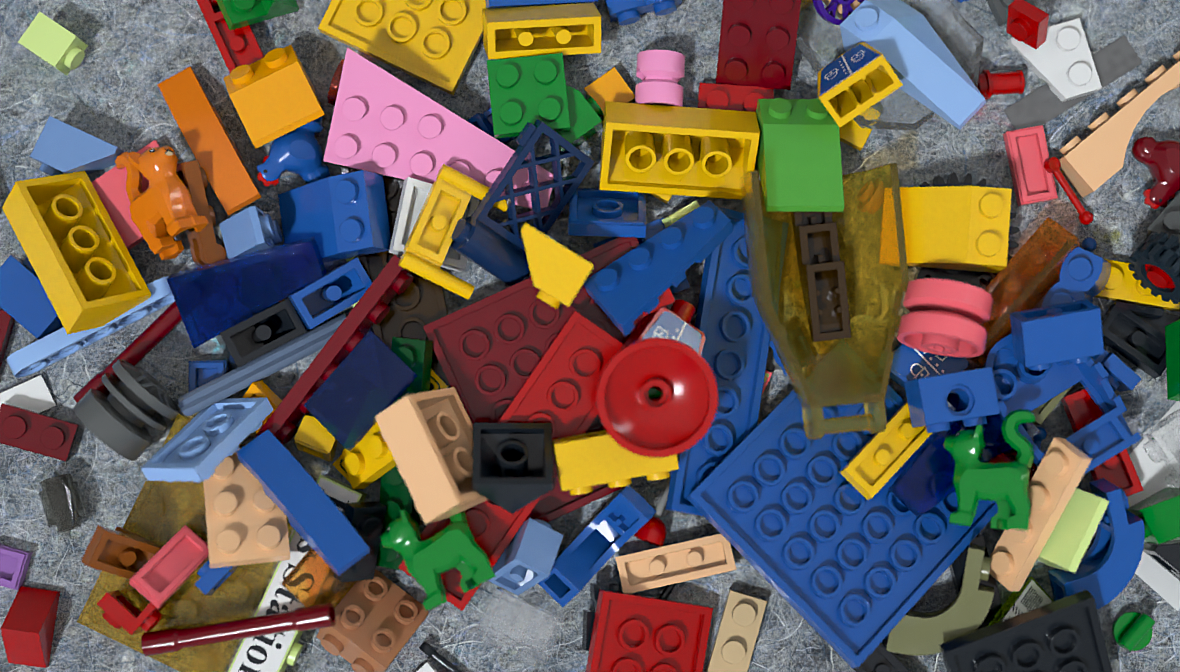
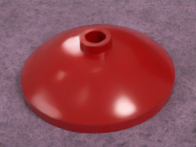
M651 337L628 344L609 360L598 382L596 401L601 422L607 433L617 444L629 452L640 456L662 458L686 451L706 434L717 411L718 390L715 377L709 365L692 347L671 338ZM653 386H658L662 389V394L656 399L648 397V390Z

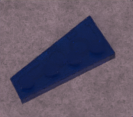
M314 237L171 274L167 278V282L192 346L196 348L216 337L219 333L245 321L324 277L327 271Z
M999 414L986 416L987 424H982L985 442L980 458L982 463H994L1015 450L1005 441L1001 429L1003 421ZM962 420L950 422L951 430L936 432L889 487V490L915 516L924 514L955 492L953 484L955 461L952 455L944 448V440L948 435L955 434L960 430H974L976 426L964 427ZM1032 422L1022 423V426L1031 438L1040 432Z

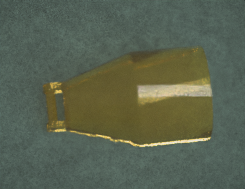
M897 163L842 175L843 212H832V220L837 222L840 260L844 261L851 338L812 342L798 269L791 212H766L758 171L747 172L740 178L751 295L802 407L804 432L808 440L821 439L825 434L868 430L873 434L883 433L886 430L885 396L894 352L891 349L895 330L900 326L901 316L899 315L902 295L903 292L907 291L909 281ZM864 403V415L823 419L822 407Z

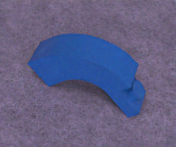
M1104 478L1089 482L1091 494L1109 501L1097 527V534L1091 548L1083 556L1075 573L1057 568L1048 571L1054 601L1087 589L1094 596L1098 610L1123 591L1138 568L1145 540L1143 519L1128 511L1129 503L1125 492Z
M627 485L556 557L550 576L538 584L557 603L564 607L657 511L630 485Z

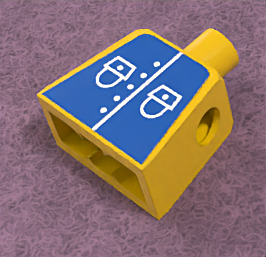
M861 42L846 53L841 54L817 73L818 97L839 128L903 86L883 54L866 42Z

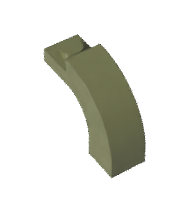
M969 544L963 583L957 597L949 605L937 611L918 612L909 610L889 633L886 651L912 656L937 654L941 652L940 644L972 633L978 629L990 609L994 596V587L979 585L980 580L988 581L991 558L984 556L985 546Z

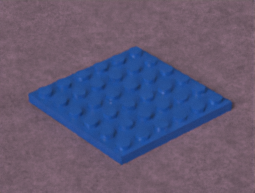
M843 339L686 498L852 668H858L990 522L991 517L997 514L998 506L996 501L979 500L976 516L971 527L949 524L950 514L956 511L958 506L953 484L955 461L952 455L944 448V440L936 432H933L875 496L869 500H866L839 473L905 403Z

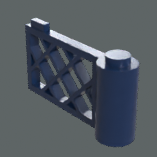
M538 119L534 124L527 122L515 140L519 144L518 148L472 216L458 220L451 239H453L450 245L452 249L508 286L521 282L529 272L523 241L519 238L517 223L533 219L534 229L546 235L595 163L594 160ZM543 133L550 138L551 154L535 157L534 145ZM559 146L565 150L559 152ZM574 156L581 161L572 175L562 177L560 159ZM552 162L554 179L538 183L536 165ZM528 167L530 185L513 189L512 177L516 171ZM555 187L556 199L552 205L540 208L539 191ZM531 193L532 211L516 215L514 197ZM506 200L508 217L492 220L487 216L495 202ZM509 225L510 231L505 229L503 226Z

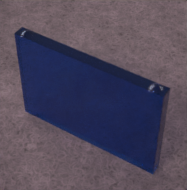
M370 330L303 406L346 450L351 451L377 422L375 416L390 407L418 375Z

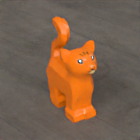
M166 145L149 148L142 154L126 151L115 159L117 169L121 170L125 167L127 169L126 192L131 203V220L148 243L149 249L154 254H159L161 260L174 259L184 250L182 241L175 240L174 236L190 228H193L196 232H201L209 224L205 216L197 215L190 192L176 173L178 158L174 150ZM143 175L149 180V187L144 192L142 191Z

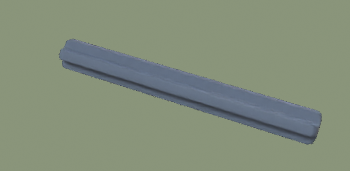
M342 314L251 362L180 396L177 402L182 413L185 416H191L250 386L252 382L260 381L321 350L347 315Z

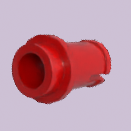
M982 70L981 74L975 75L974 84L985 99H990L991 95L1022 94L1025 89V78L1022 70L998 73Z

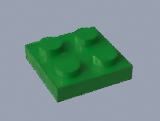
M563 53L486 60L494 138L519 136L527 122L534 124L537 119L555 132L570 131Z

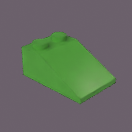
M758 99L756 115L760 138L756 158L766 212H843L844 192L839 126L820 99Z

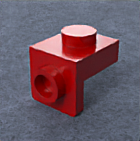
M119 590L106 592L97 602V605L104 611L102 617L114 628L120 629L122 627L130 635L140 633L143 630L146 633L150 632L163 618L164 615L160 611L167 604L165 602L158 609L150 602L141 611Z

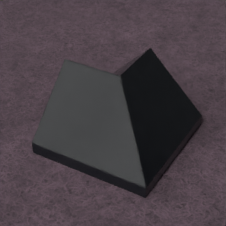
M473 423L472 489L511 514L553 489L552 423Z

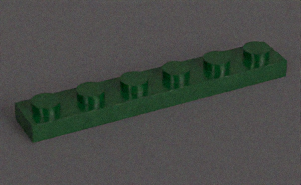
M392 337L388 394L392 405L406 395L430 390L433 340ZM396 465L381 476L379 502L387 506L382 534L387 530L390 523L401 517L400 511L403 509L412 515L419 526L420 513L417 511L413 497L404 478L398 471V465ZM380 541L376 566L400 570L398 566L403 560L402 555L393 549L385 548Z

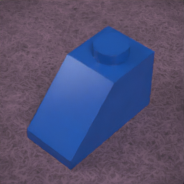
M356 257L317 277L285 297L290 299L305 329H312L358 302L371 286L372 281Z

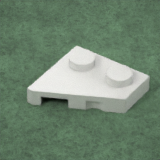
M1079 18L1049 26L1047 28L1046 41L1038 49H1034L1026 43L1016 40L1014 37L1007 41L1008 47L1013 52L1015 50L1019 52L1031 65L1029 69L1039 79L1045 80L1049 84L1050 90L1062 102L1089 95L1102 89Z

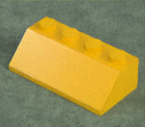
M605 101L599 190L749 200L760 138L756 112ZM618 139L625 140V143L623 144ZM639 149H645V150H647L648 152H647V153H644V152H642V151L639 150ZM656 151L663 155L664 164L656 160ZM685 174L680 183L673 179L675 175Z
M86 171L15 182L2 209L67 334L102 327L150 298L152 295Z

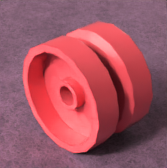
M935 278L909 281L906 285L903 305L910 313L900 318L896 338L900 343L910 348L930 354L948 357L980 356L984 353L987 332L980 324L990 319L993 298L985 290L967 283Z

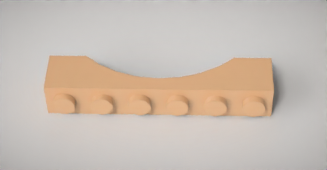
M1180 50L1172 56L1176 60L1172 66L1166 69L1162 64L1144 79L1148 86L1138 93L1133 88L1119 99L1116 104L1120 109L1113 115L1109 116L1107 112H1104L1087 127L1092 132L1081 140L1076 135L1059 149L1063 154L1059 159L1061 164L1060 171L1082 197L1094 192L1123 168L1128 143L1144 113L1160 96L1180 87Z

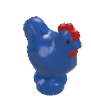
M323 116L272 142L268 156H265L263 163L256 167L259 172L257 179L264 186L278 185L279 177L284 172L298 174L307 184L330 177L329 168L323 163L322 148L315 138V134L321 133L323 130Z

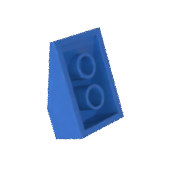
M361 170L327 177L278 194L287 268L292 269L389 251L391 232L383 175Z

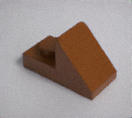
M98 525L81 562L87 567L131 579L162 546L122 527L112 530Z

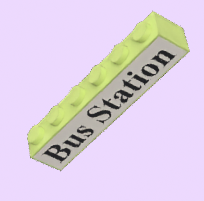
M320 475L317 484L343 515L346 503L364 502L367 493L358 489L353 490L350 485L328 475ZM295 530L289 540L290 560L279 562L254 617L293 611L300 607L316 605L320 594L327 595L333 585L335 578L333 577L334 573L331 572V567ZM294 630L244 638L228 672H285L288 664L294 666L302 651L303 645L298 642L303 631Z

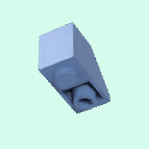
M257 206L248 207L219 223L228 260L236 265L280 253L278 242H282L283 238L278 221H272L270 215L264 213Z

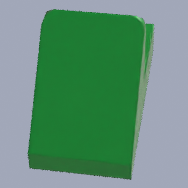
M216 0L229 30L299 10L296 0Z

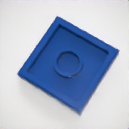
M577 188L570 198L568 235L646 238V193Z

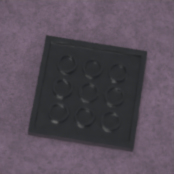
M1087 589L939 645L947 672H1112L1095 599Z

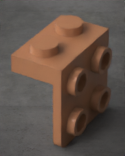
M375 569L374 579L357 581L335 607V626L320 628L316 637L321 640V645L329 653L335 656L340 655L351 663L354 672H386L394 658L425 620L428 611L425 610L420 602Z

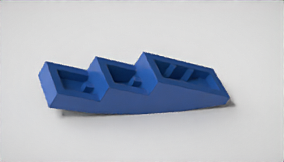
M266 430L236 451L239 461L262 484L265 494L288 517L293 529L338 576L370 552L367 544L327 494L269 430Z

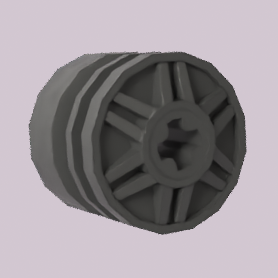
M118 359L112 365V369L119 378L110 373H105L102 376V382L110 394L107 395L91 388L73 407V411L86 428L109 448L128 460L136 461L153 443L152 437L144 426L147 424L159 431H164L167 428V423L161 415L174 420L181 412L180 408L169 396L167 390L155 378L124 359Z

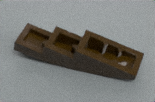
M791 212L798 269L812 342L851 338L844 261L840 260L837 222H833L832 212Z

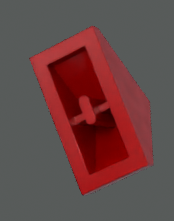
M20 586L0 628L8 663L42 668L49 667L60 591Z

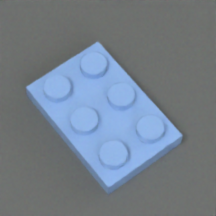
M267 397L223 399L201 410L141 467V470L148 481H194L196 483L205 481L215 473V468L226 457L234 454L239 449V444L249 434L257 431L262 426V421L274 409Z

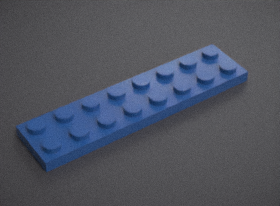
M722 207L718 208L731 220L734 231L705 258L695 327L702 331L706 338L701 356L709 365L716 380L718 390L717 411L706 434L691 448L676 454L679 469L671 472L666 510L702 517L704 516L686 497L758 423L787 231L786 223Z

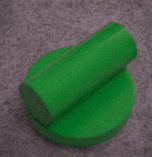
M1125 612L1119 615L1113 624V637L1119 646L1129 652L1141 650L1151 641L1153 634L1152 626L1155 624V621L1145 613Z

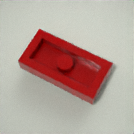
M699 83L697 108L756 112L758 99H773L774 89L756 86Z

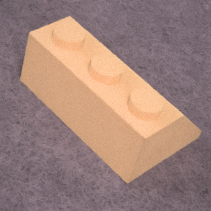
M455 387L406 395L375 416L381 429L382 437L390 448L398 465V471L404 478L413 497L415 507L421 514L425 524L449 518L488 500L472 489L473 424Z

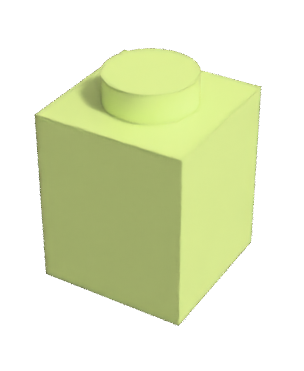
M40 11L18 41L19 44L66 76L71 70L76 69L82 63L85 57V49L88 47L76 35Z

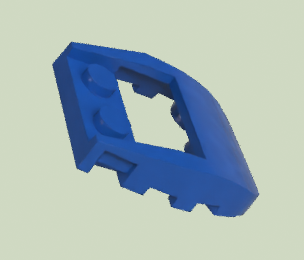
M1012 333L998 341L990 350L985 368L992 367L1000 410L999 415L1002 421L1011 411L1017 409L1033 411L1081 382L1092 400L1104 414L1102 417L1065 438L1092 459L1084 474L1142 439L1139 432L1132 435L1122 415L1127 409L1120 395L1116 396L1107 379L1109 374L1101 362L1096 364L1092 358L1088 362L1077 364L1061 361L1052 363V367L1049 369L1031 370L1014 358ZM1020 424L1018 431L1032 444L1034 453L1033 463L1038 467L1047 450L1042 453L1022 424Z

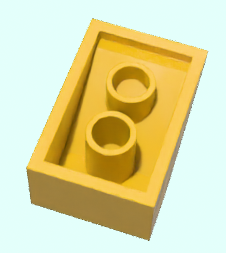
M981 186L888 188L882 264L999 273L1007 267L1012 189Z

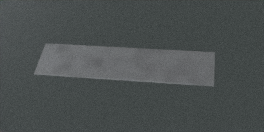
M1125 35L1092 55L1102 88L1142 64V61ZM1047 83L1003 111L1016 130L1044 125L1092 94L1062 102L1050 90Z

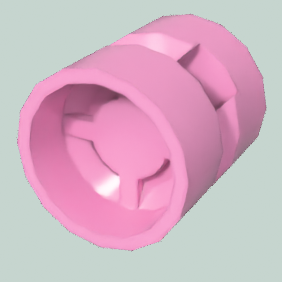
M646 50L637 53L636 76L642 82L636 84L635 103L683 107L684 87L679 85L678 81L684 77L685 55L670 50Z

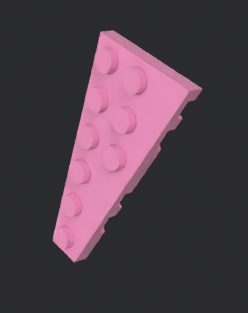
M347 47L323 161L404 180L410 177L431 184L436 181L441 166L445 164L491 188L516 150ZM536 165L538 183L554 179L553 173L540 165ZM528 167L516 171L512 177L513 189L530 185ZM552 188L539 191L540 208L548 207ZM531 193L514 197L515 205L532 209Z

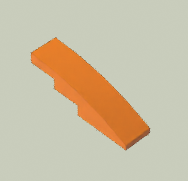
M188 67L157 84L196 160H198L200 167L204 169L207 180L225 212L231 215L261 198L262 196L234 141L228 135L215 107L209 101L193 69Z

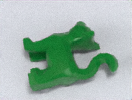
M1017 409L1011 411L1003 420L1001 429L1005 441L1018 454L1013 462L982 463L980 461L985 447L982 425L976 424L974 430H960L955 434L946 436L944 448L952 455L955 461L953 484L958 502L957 510L950 514L949 524L971 527L976 516L979 500L996 501L998 506L997 514L991 517L992 529L1028 531L1031 506L1027 488L1034 453L1032 444L1019 433L1018 426L1022 423L1034 422L1036 418L1033 412L1027 409Z
M403 509L400 511L401 517L390 523L387 530L380 536L381 543L385 548L393 549L402 555L408 572L423 587L427 595L423 601L426 611L433 610L447 602L446 590L441 574L452 568L458 569L461 573L462 579L459 585L463 593L496 577L487 554L474 540L467 522L465 510L451 516L450 524L445 529L423 541L420 537L418 523L415 522L409 512Z

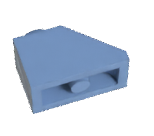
M49 116L30 157L42 163L39 170L50 176L86 171L87 175L115 165V159L124 151L117 146Z
M529 518L522 524L492 569L496 577L488 581L519 596L550 576L563 534L553 530L552 526L545 521Z

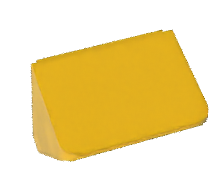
M305 415L294 437L295 444L299 451L328 462L333 461L340 433L339 427Z

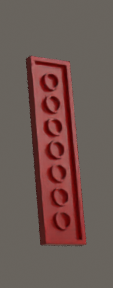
M574 310L497 423H552V439L585 434L599 414L596 398L598 382L602 371L609 360L624 344ZM552 446L553 479H554L555 476L557 475V469H556L555 457H554L553 446ZM541 497L513 514L489 499L465 510L467 522L474 540L487 554L492 568ZM450 517L428 523L420 534L421 540L425 541L445 529L450 524ZM403 559L398 568L411 576ZM452 568L441 574L447 601L463 611L480 586L463 593L459 585L462 576L458 569Z

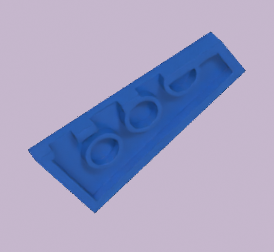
M709 200L586 279L583 283L585 290L626 337L635 328L633 322L643 312L649 314L660 303L658 298L671 285L676 288L686 278L685 271L694 262L701 263L734 231L731 220Z

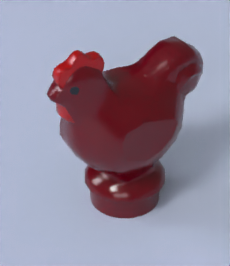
M1147 136L1139 138L1133 143L1131 153L1134 159L1148 167L1154 181L1152 187L1145 189L1143 192L1145 197L1144 204L1149 205L1152 209H1158L1159 206L1166 208L1168 200L1173 199L1175 192L1180 190V142L1169 139L1156 141L1153 137Z

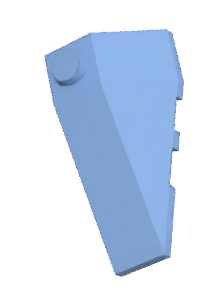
M864 0L840 24L844 51L847 52L857 44L866 42L881 52L903 84L899 89L960 130L986 104V99L923 14L901 0Z

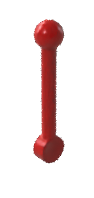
M1056 157L1046 159L1044 161L1045 170L1048 173H1053L1079 213V222L1083 225L1091 224L1094 218L1093 214L1085 210L1060 171L1061 164L1059 159Z

